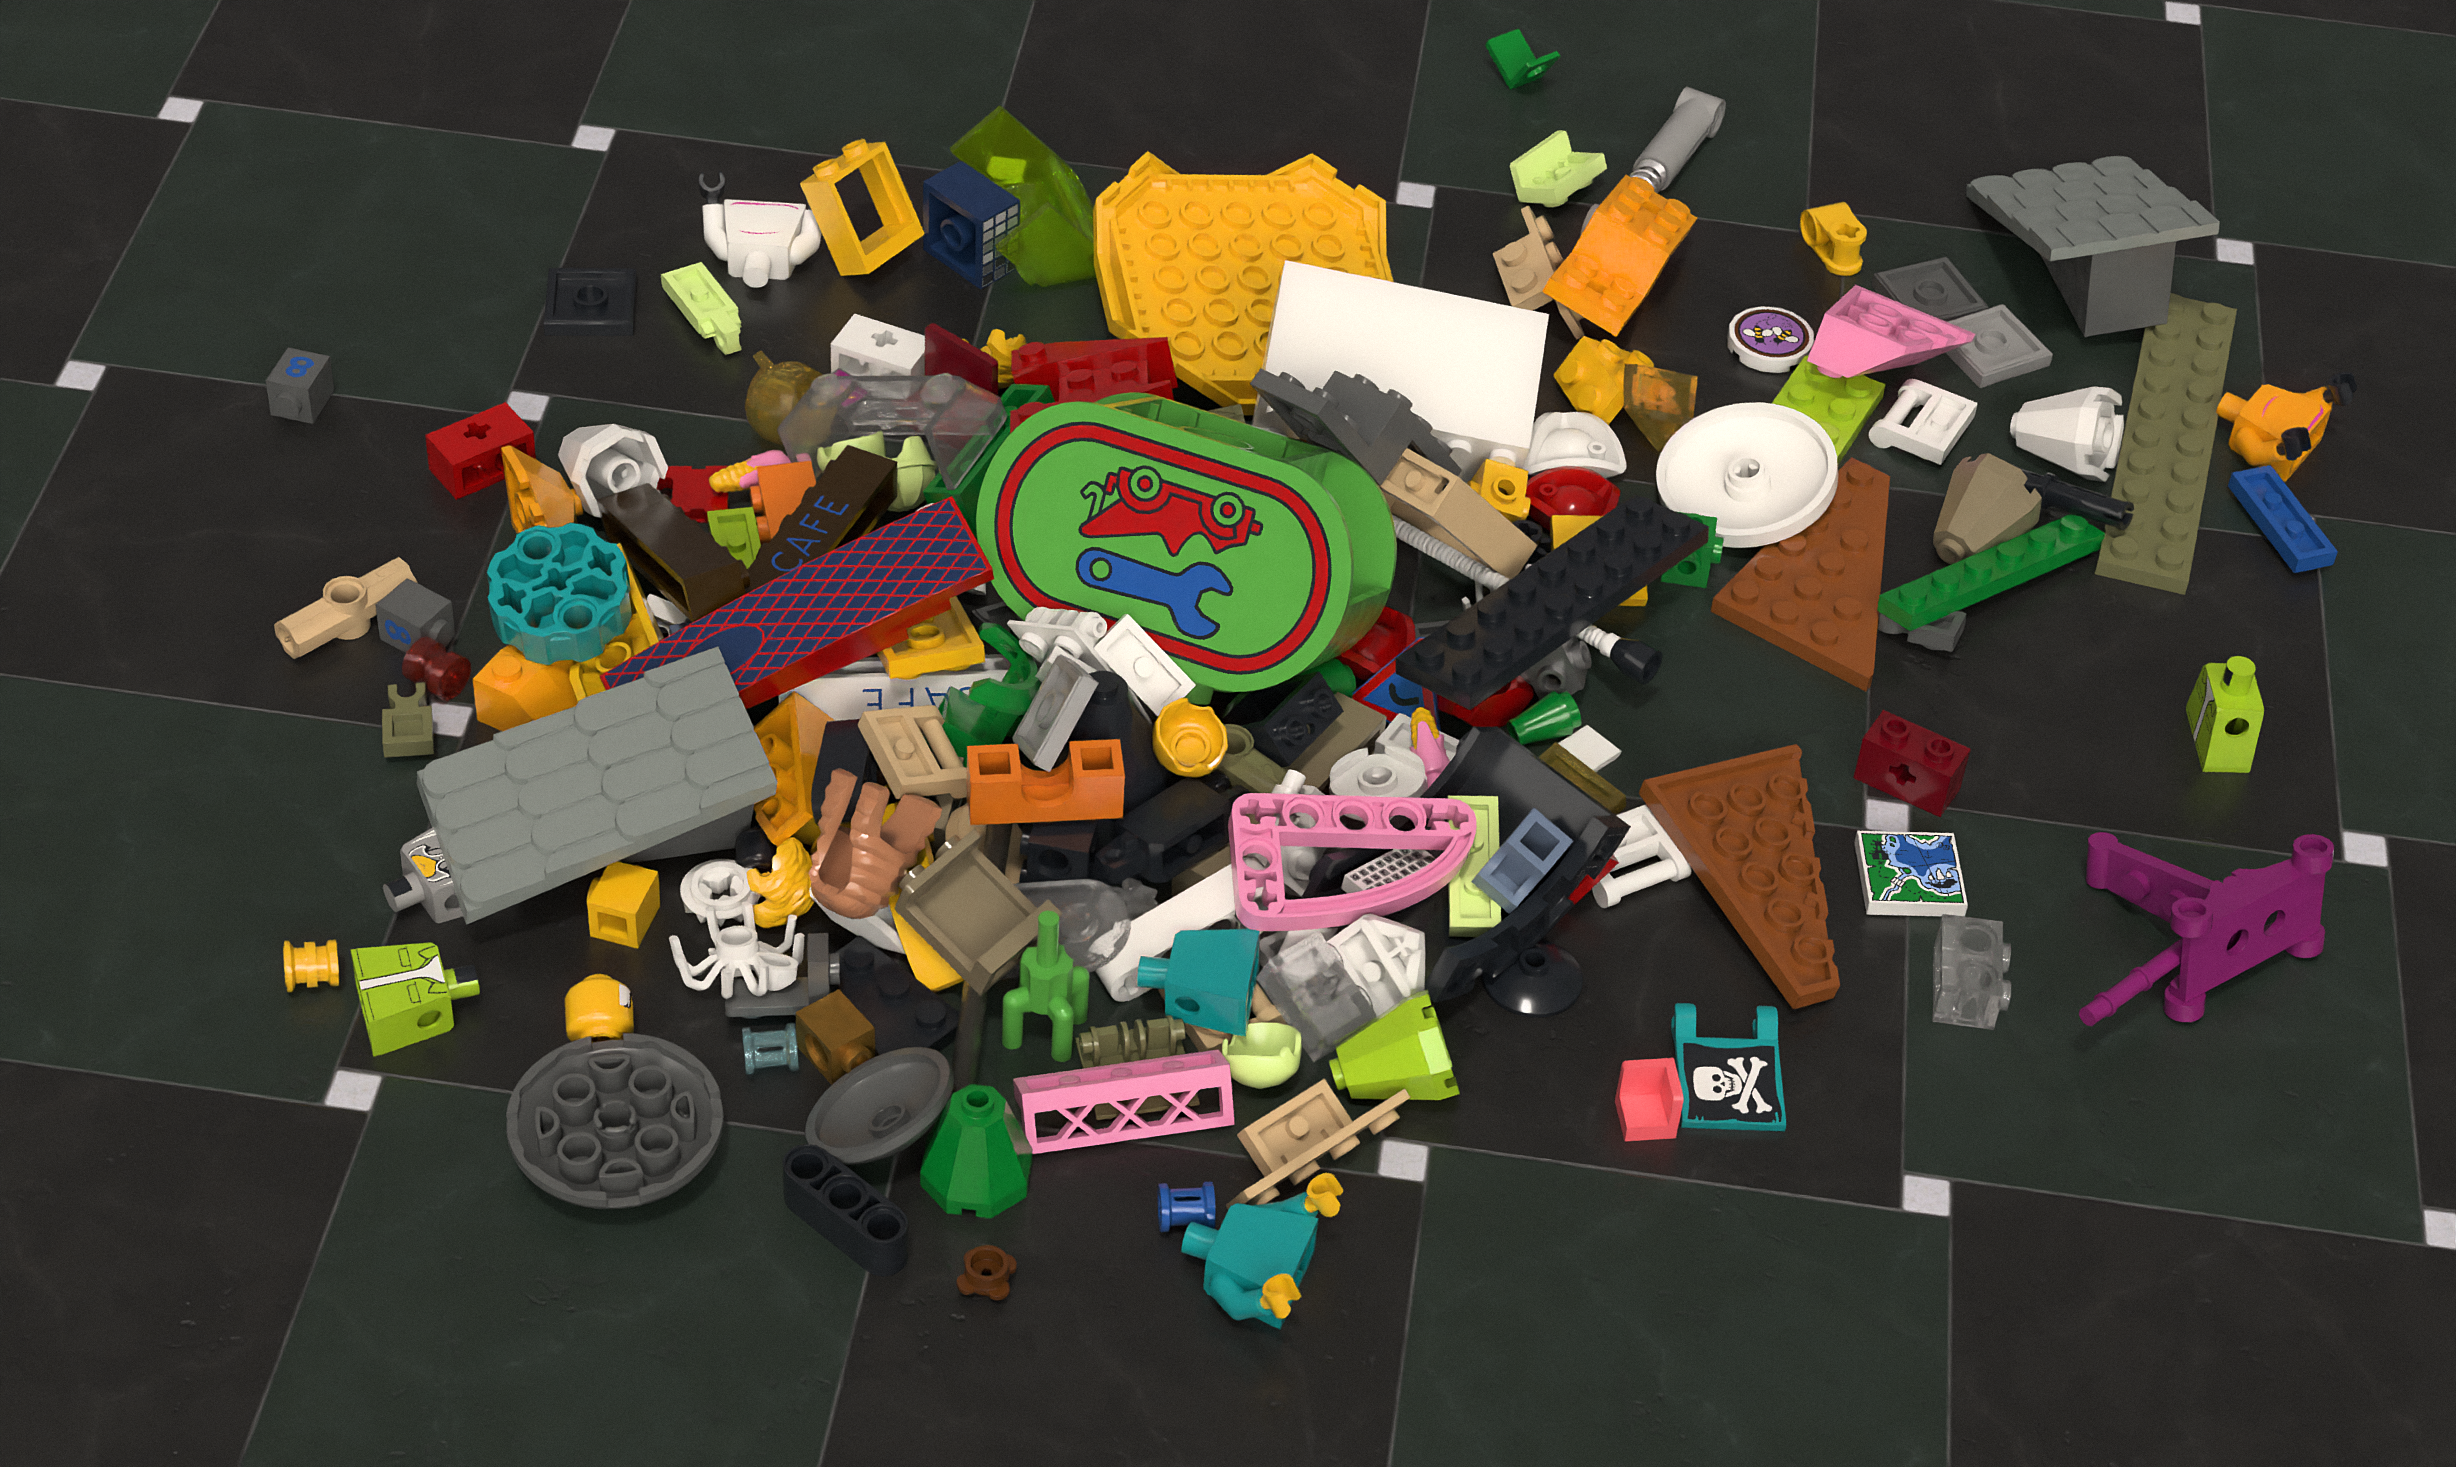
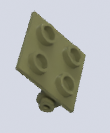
M1165 1015L1162 1019L1148 1020L1146 1027H1143L1141 1019L1134 1020V1029L1128 1030L1125 1021L1119 1022L1118 1030L1116 1025L1100 1028L1089 1026L1088 1032L1079 1033V1037L1075 1038L1082 1069L1183 1055L1185 1051L1181 1040L1185 1039V1026L1182 1018L1173 1020L1172 1015ZM1183 1092L1171 1094L1178 1099ZM1197 1093L1186 1106L1200 1104ZM1161 1095L1150 1096L1145 1099L1135 1113L1142 1114L1168 1110L1173 1104ZM1131 1099L1122 1100L1120 1102L1126 1106L1131 1101ZM1109 1102L1095 1104L1093 1107L1096 1120L1115 1118L1121 1113Z

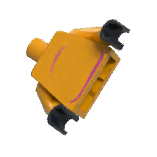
M2340 372L2330 377L2328 380L2329 390L2326 387H2320L2306 393H2294L2267 384L2262 385L2249 401L2229 392L2225 393L2217 407L2216 413L2218 417L2234 424L2228 442L2230 448L2243 456L2251 466L2263 467L2271 465L2280 478L2286 482L2322 440L2333 401L2337 406H2346L2352 401L2353 393L2357 390L2353 373Z

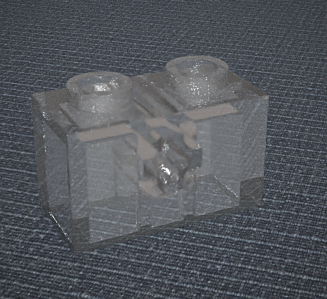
M1319 931L1271 958L1256 977L1286 1023L1301 1033V1045L1313 1062L1336 1050L1338 1044L1377 1017L1368 993L1361 986L1355 984L1344 968L1343 959L1335 946L1327 943Z

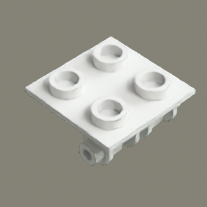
M1036 607L1027 614L1025 621L1009 620L1007 622V625L1020 639L1019 645L1021 648L1035 657L1041 665L1057 645L1073 655L1077 660H1081L1097 671L1113 672L1093 648L1107 631L1106 621L1096 612L1079 613L1076 610Z

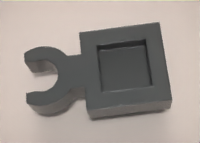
M1955 611L1912 631H1908L1880 613L1878 630L1889 634L1907 633L1908 642L1921 644L1930 650L1953 652L1965 629L1967 613Z

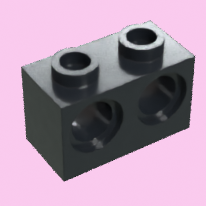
M1099 819L1034 822L1033 826H1024L1020 843V855L1027 856V860L1024 859L1021 867L1019 889L1026 890V897L1037 908L1049 899L1063 913L1061 917L1085 921L1095 888L1096 868L1094 855L1097 853Z

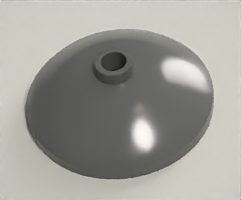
M909 1047L890 1051L860 1064L831 1085L812 1108L805 1126L808 1144L817 1145L825 1149L846 1165L864 1164L901 1152L922 1137L941 1116L954 1086V1073L951 1066L941 1053L925 1047Z

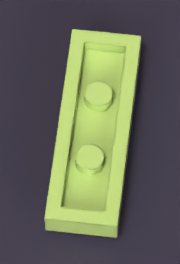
M1448 796V799H1456L1468 804L1475 813L1477 825L1469 855L1461 870L1448 883L1449 936L1478 937L1501 922V907L1471 882L1499 849L1498 796ZM1447 819V822L1450 825V829H1459L1457 827H1454L1452 820Z

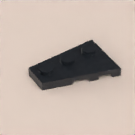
M859 935L835 952L839 953L840 984L830 985V988L833 992L839 989L875 1027L876 1056L909 1047H925L941 1052L967 1032V1018L862 936Z

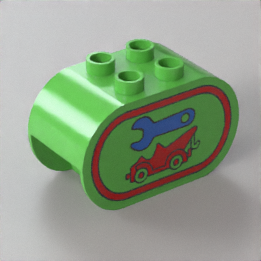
M1120 393L1105 397L1096 402H1066L1043 409L1027 418L1005 439L994 455L984 476L977 503V540L993 569L994 579L991 580V583L1010 609L1024 621L1027 614L1036 607L1076 610L1079 613L1096 612L1106 621L1107 631L1124 614H1129L1194 682L1196 686L1184 697L1188 698V701L1193 704H1210L1214 691L1224 693L1246 692L1277 685L1349 650L1365 636L1379 618L1388 600L1395 576L1397 542L1389 505L1375 480L1354 460L1330 449L1148 393Z

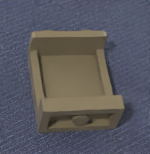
M973 829L962 839L957 835L951 837L935 854L937 860L926 869L921 864L917 865L901 880L899 887L902 889V892L894 909L981 996L1019 964L1020 958L1027 948L1037 946L1039 914L1047 910L1054 911L1059 915L1060 920L1063 913L1049 899L1037 908L978 849L982 835L976 829Z

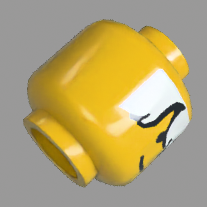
M604 974L590 975L572 986L565 996L567 1038L573 1042L591 1036V1043L606 1040H623V1033H633V999L629 988L625 984Z

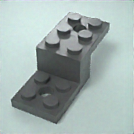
M1260 368L1250 383L1300 439L1349 457L1363 467L1380 486L1406 448L1456 476H1459L1462 472V469L1450 457L1452 449L1446 443L1431 435L1430 432L1433 427L1425 419L1410 410L1413 404L1407 397L1393 389H1389L1387 393H1384L1363 375L1355 374L1351 378L1335 370L1322 389L1315 387L1313 392L1305 389V386L1299 380L1286 372H1281L1278 377Z

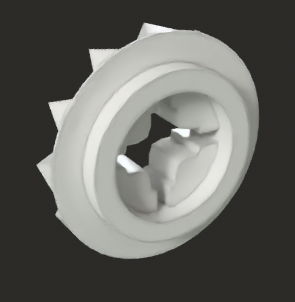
M731 859L709 860L692 868L683 878L680 887V894L686 913H695L699 922L703 923L707 921L705 909L707 907H715L720 927L726 919L730 918L742 922L741 903L748 901L755 905L758 904L759 898L762 897V895L752 892L749 887L746 872L752 868H743L736 864L735 860ZM730 887V896L722 895L719 899L713 900L712 892L720 894Z

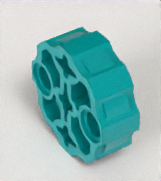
M568 523L562 527L552 528L541 525L531 527L518 533L515 541L506 550L495 553L487 570L489 595L487 599L493 627L502 643L515 646L523 652L526 660L545 665L561 660L587 661L602 654L605 645L615 636L624 634L629 625L632 610L629 597L631 588L627 561L617 544L604 541L596 535L591 527L576 523Z

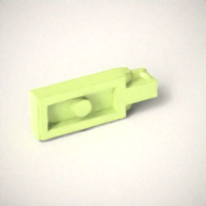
M702 262L661 274L662 288L698 334H701L705 339L713 337L716 346L725 355L741 350L739 345L741 320L738 317V307Z

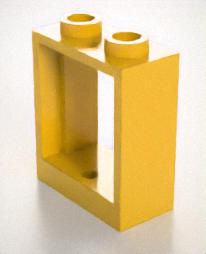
M859 139L842 148L843 154L838 158L829 159L817 164L813 168L814 174L800 183L841 276L869 274L925 234L886 142L867 143L865 139ZM857 168L861 172L884 225L861 242L835 187L836 182Z

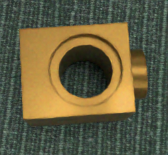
M839 989L795 1012L796 1046L831 1085L846 1073L851 1072L855 1067L875 1057V1027Z

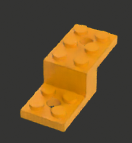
M1625 175L1595 210L1574 249L1549 278L1542 292L1614 336H1617L1646 299L1669 258L1690 232L1697 217L1690 213V209L1684 203L1676 199H1666L1654 192V187L1646 180L1639 177L1631 178Z

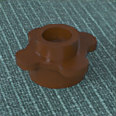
M992 1245L978 1246L964 1254L965 1270L956 1280L957 1288L961 1293L969 1295L976 1292L979 1295L989 1296L993 1300H1002L1009 1295V1276L1017 1269L1016 1260L1011 1255Z

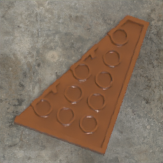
M1851 457L1838 471L1839 477L1836 493L1826 511L1803 531L1782 541L1765 545L1715 595L1710 612L1866 692L1871 687L1874 674L1879 616L1877 608L1881 592L1890 476Z
M1797 744L1645 779L1639 790V795L1792 1009L1833 999L1840 987L1837 966L1833 962V955L1835 953L1833 940L1828 939L1825 920L1829 913L1824 884L1819 878L1821 871L1820 858L1815 857L1812 838L1815 834L1811 804L1806 798L1808 792L1807 779L1802 778L1799 760L1802 756V750Z

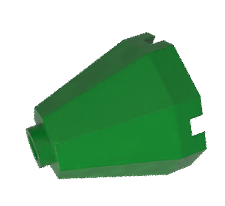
M969 1084L952 1094L941 1116L927 1137L920 1170V1186L947 1214L962 1215V1209L976 1210V1217L991 1219L1027 1197L1033 1149L1007 1101L993 1086Z

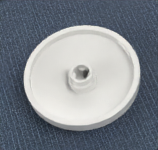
M1771 403L1727 405L1692 419L1669 439L1660 454L1656 469V482L1661 505L1676 512L1717 517L1715 536L1724 537L1723 546L1733 548L1758 547L1772 544L1792 537L1809 527L1830 505L1836 493L1839 477L1837 454L1827 432L1807 415L1797 410Z

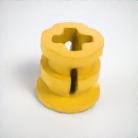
M336 939L328 940L326 945L316 947L315 941L304 942L303 948H294L289 940H284L283 961L287 992H293L295 985L299 983H306L307 988L318 987V982L322 981L329 982L330 986H339Z

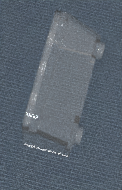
M948 373L934 376H836L835 374H825L812 382L811 387L779 425L777 431L790 462L811 461L815 480L822 472L817 463V452L820 447H832L836 442L847 440L850 435H872L878 431H883V435H925L947 490H955L1005 423L1007 413L998 395L959 376Z

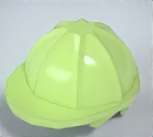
M920 436L906 438L900 454L896 458H888L897 461V498L887 510L896 512L915 509L925 500L923 491L934 479L937 464L936 461L931 460Z

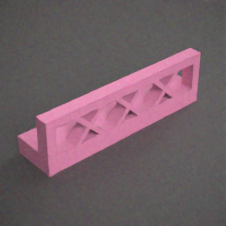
M1219 1050L1013 1078L1014 1096L1021 1109L1023 1132L1033 1149V1154L1235 1125L1230 1064ZM1218 1087L1220 1112L1198 1115L1186 1106L1199 1089ZM1183 1092L1178 1099L1171 1094ZM1161 1095L1173 1104L1158 1121L1146 1122L1135 1113L1145 1099L1150 1096ZM1131 1099V1101L1126 1106L1120 1102L1122 1100ZM1109 1102L1121 1111L1108 1128L1095 1130L1083 1121L1095 1104ZM1079 1107L1075 1113L1068 1108ZM1057 1110L1069 1119L1057 1135L1036 1137L1034 1113ZM1181 1111L1187 1115L1186 1117L1176 1118ZM1129 1119H1131L1132 1121H1134V1122L1136 1123V1124L1125 1125L1126 1122H1127ZM1077 1126L1084 1130L1082 1132L1072 1133L1077 1128Z

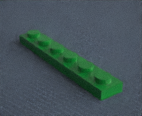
M2074 514L2064 516L1880 594L1877 611L1908 631L1915 630L1955 611H1959L2100 550L2102 540L2105 538V532L2089 524L2083 517Z

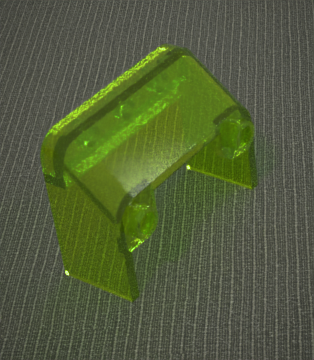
M999 105L950 147L951 152L958 159L982 173L989 180L1020 200V225L995 245L997 250L1016 265L1018 273L1029 285L1037 283L1045 287L1097 278L1094 269V207L1080 179L1063 159Z

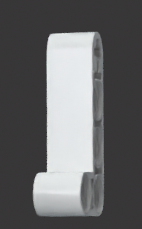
M1243 858L1246 865L1256 870L1264 869L1257 858ZM1231 864L1103 937L1092 947L1088 956L1089 962L1115 1001H1130L1152 989L1138 987L1137 985L1140 957L1148 956L1170 959L1174 936L1179 931L1249 929L1239 921L1235 912ZM1263 887L1256 888L1253 902L1257 903L1258 910L1264 911L1268 907H1265L1262 903ZM1259 931V940L1279 931Z

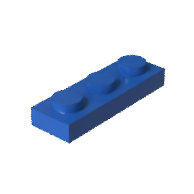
M2271 465L2233 472L2231 474L2228 487L2294 573L2334 565L2338 551Z

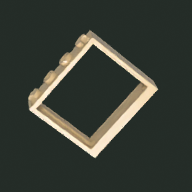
M1408 448L1401 455L1382 485H1378L1389 505L1392 515L1444 544L1453 547V549L1462 552L1467 557H1471L1486 567L1491 568V570L1500 573L1505 578L1512 579L1518 575L1538 546L1461 478Z

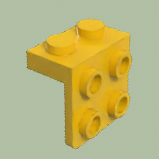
M1583 336L1553 374L1577 412L1593 414L1608 425L1627 401L1670 416H1674L1679 409L1671 397L1673 394L1672 389L1658 378L1652 369L1654 363L1648 356L1637 350H1633L1632 353L1622 350L1606 339L1600 342Z

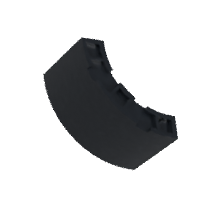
M1473 727L1472 730L1468 731L1460 739L1453 759L1419 798L1448 799V796H1498L1499 848L1533 808H1536L1571 838L1573 842L1514 911L1508 914L1501 908V922L1478 937L1449 936L1448 883L1428 898L1400 911L1382 916L1425 933L1424 990L1428 989L1431 1000L1435 1003L1450 1000L1473 990L1475 985L1473 980L1485 972L1494 978L1516 962L1523 951L1537 944L1573 907L1574 903L1568 899L1570 894L1586 875L1593 880L1596 879L1631 828L1630 825L1499 727ZM1395 815L1390 820V824L1399 831H1411L1415 828L1414 823L1406 816ZM1428 818L1426 819L1425 830L1431 829V827H1427L1429 821ZM1349 848L1337 853L1325 854L1311 869L1309 874L1310 882L1302 897L1308 899L1347 894L1341 889L1344 876L1347 873L1393 849ZM1445 850L1426 851L1437 859ZM1351 924L1342 925V926H1339V927H1341V928L1344 930L1346 927H1348V926L1351 925Z

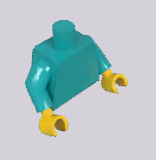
M1323 1173L1312 1179L1307 1187V1192L1284 1201L1258 1205L1236 1203L1230 1206L1219 1230L1191 1221L1183 1238L1181 1252L1206 1260L1203 1289L1217 1301L1232 1319L1239 1321L1257 1318L1273 1327L1281 1329L1285 1318L1291 1312L1293 1300L1301 1298V1293L1298 1289L1315 1252L1319 1219L1316 1218L1318 1210L1325 1217L1337 1215L1340 1203L1335 1196H1340L1344 1189L1334 1175Z

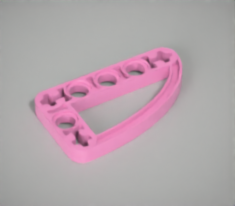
M1273 793L1244 794L1233 803L1228 822L1237 918L1244 926L1252 930L1297 931L1348 925L1365 914L1370 913L1382 917L1412 906L1439 891L1461 870L1469 855L1476 834L1475 813L1468 804L1456 799ZM1297 812L1306 813L1315 820L1316 825L1307 829L1299 828L1290 821L1289 816ZM1274 813L1280 814L1278 826L1275 825L1276 817H1273ZM1254 814L1256 821L1260 823L1251 824L1250 818L1245 815ZM1344 814H1355L1362 818L1366 826L1360 830L1348 829L1340 822L1339 817ZM1395 815L1406 816L1411 819L1415 828L1411 831H1399L1390 824L1389 818ZM1427 818L1429 819L1427 827H1431L1430 830H1425ZM1445 819L1452 820L1454 827H1457V828H1459V829H1458V830H1452V829H1450L1449 823H1448V822H1445L1444 820H1445ZM1280 846L1445 850L1437 859L1421 870L1379 887L1336 896L1285 900ZM1250 853L1261 854L1266 857L1270 866L1263 870L1252 869L1246 865L1243 857ZM1263 887L1262 903L1265 907H1268L1264 911L1258 910L1257 903L1253 902L1256 888Z

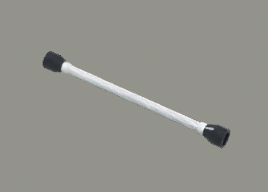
M1392 515L1397 538L1427 553V555L1432 556L1456 571H1460L1461 574L1470 579H1474V581L1493 591L1510 580ZM1592 624L1576 635L1577 638L1584 640L1597 649L1599 648L1601 654L1610 658L1622 674L1643 685L1648 684L1654 678L1661 666L1662 652L1643 641L1621 638L1614 633L1608 634L1596 626H1592Z

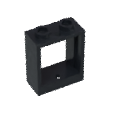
M1320 671L1290 678L1264 689L1240 692L1217 717L1223 725L1234 724L1247 729L1254 739L1253 748L1283 768L1290 766L1344 710ZM1307 724L1310 727V733H1308Z

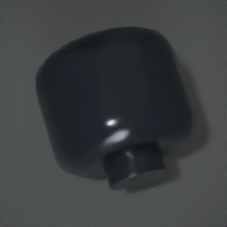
M760 825L754 826L742 832L736 838L735 863L743 868H756L760 874L771 873L772 857L776 854L778 846L769 840Z

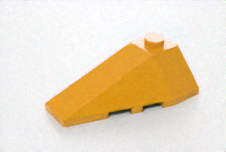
M795 691L754 726V731L760 740L769 761V766H771L778 782L776 795L754 803L753 810L756 813L755 819L769 840L776 846H780L783 841L790 838L813 818L811 790L824 729L827 721H835Z

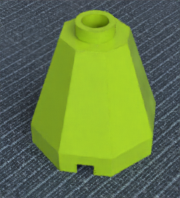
M1428 989L1403 998L1336 1046L1338 1058L1329 1060L1338 1090L1348 1088L1352 1099H1389L1403 1089L1410 1096L1408 1100H1442L1460 1094L1456 1077L1453 1076L1451 1069L1453 1066L1434 1006L1423 1009L1431 1005Z

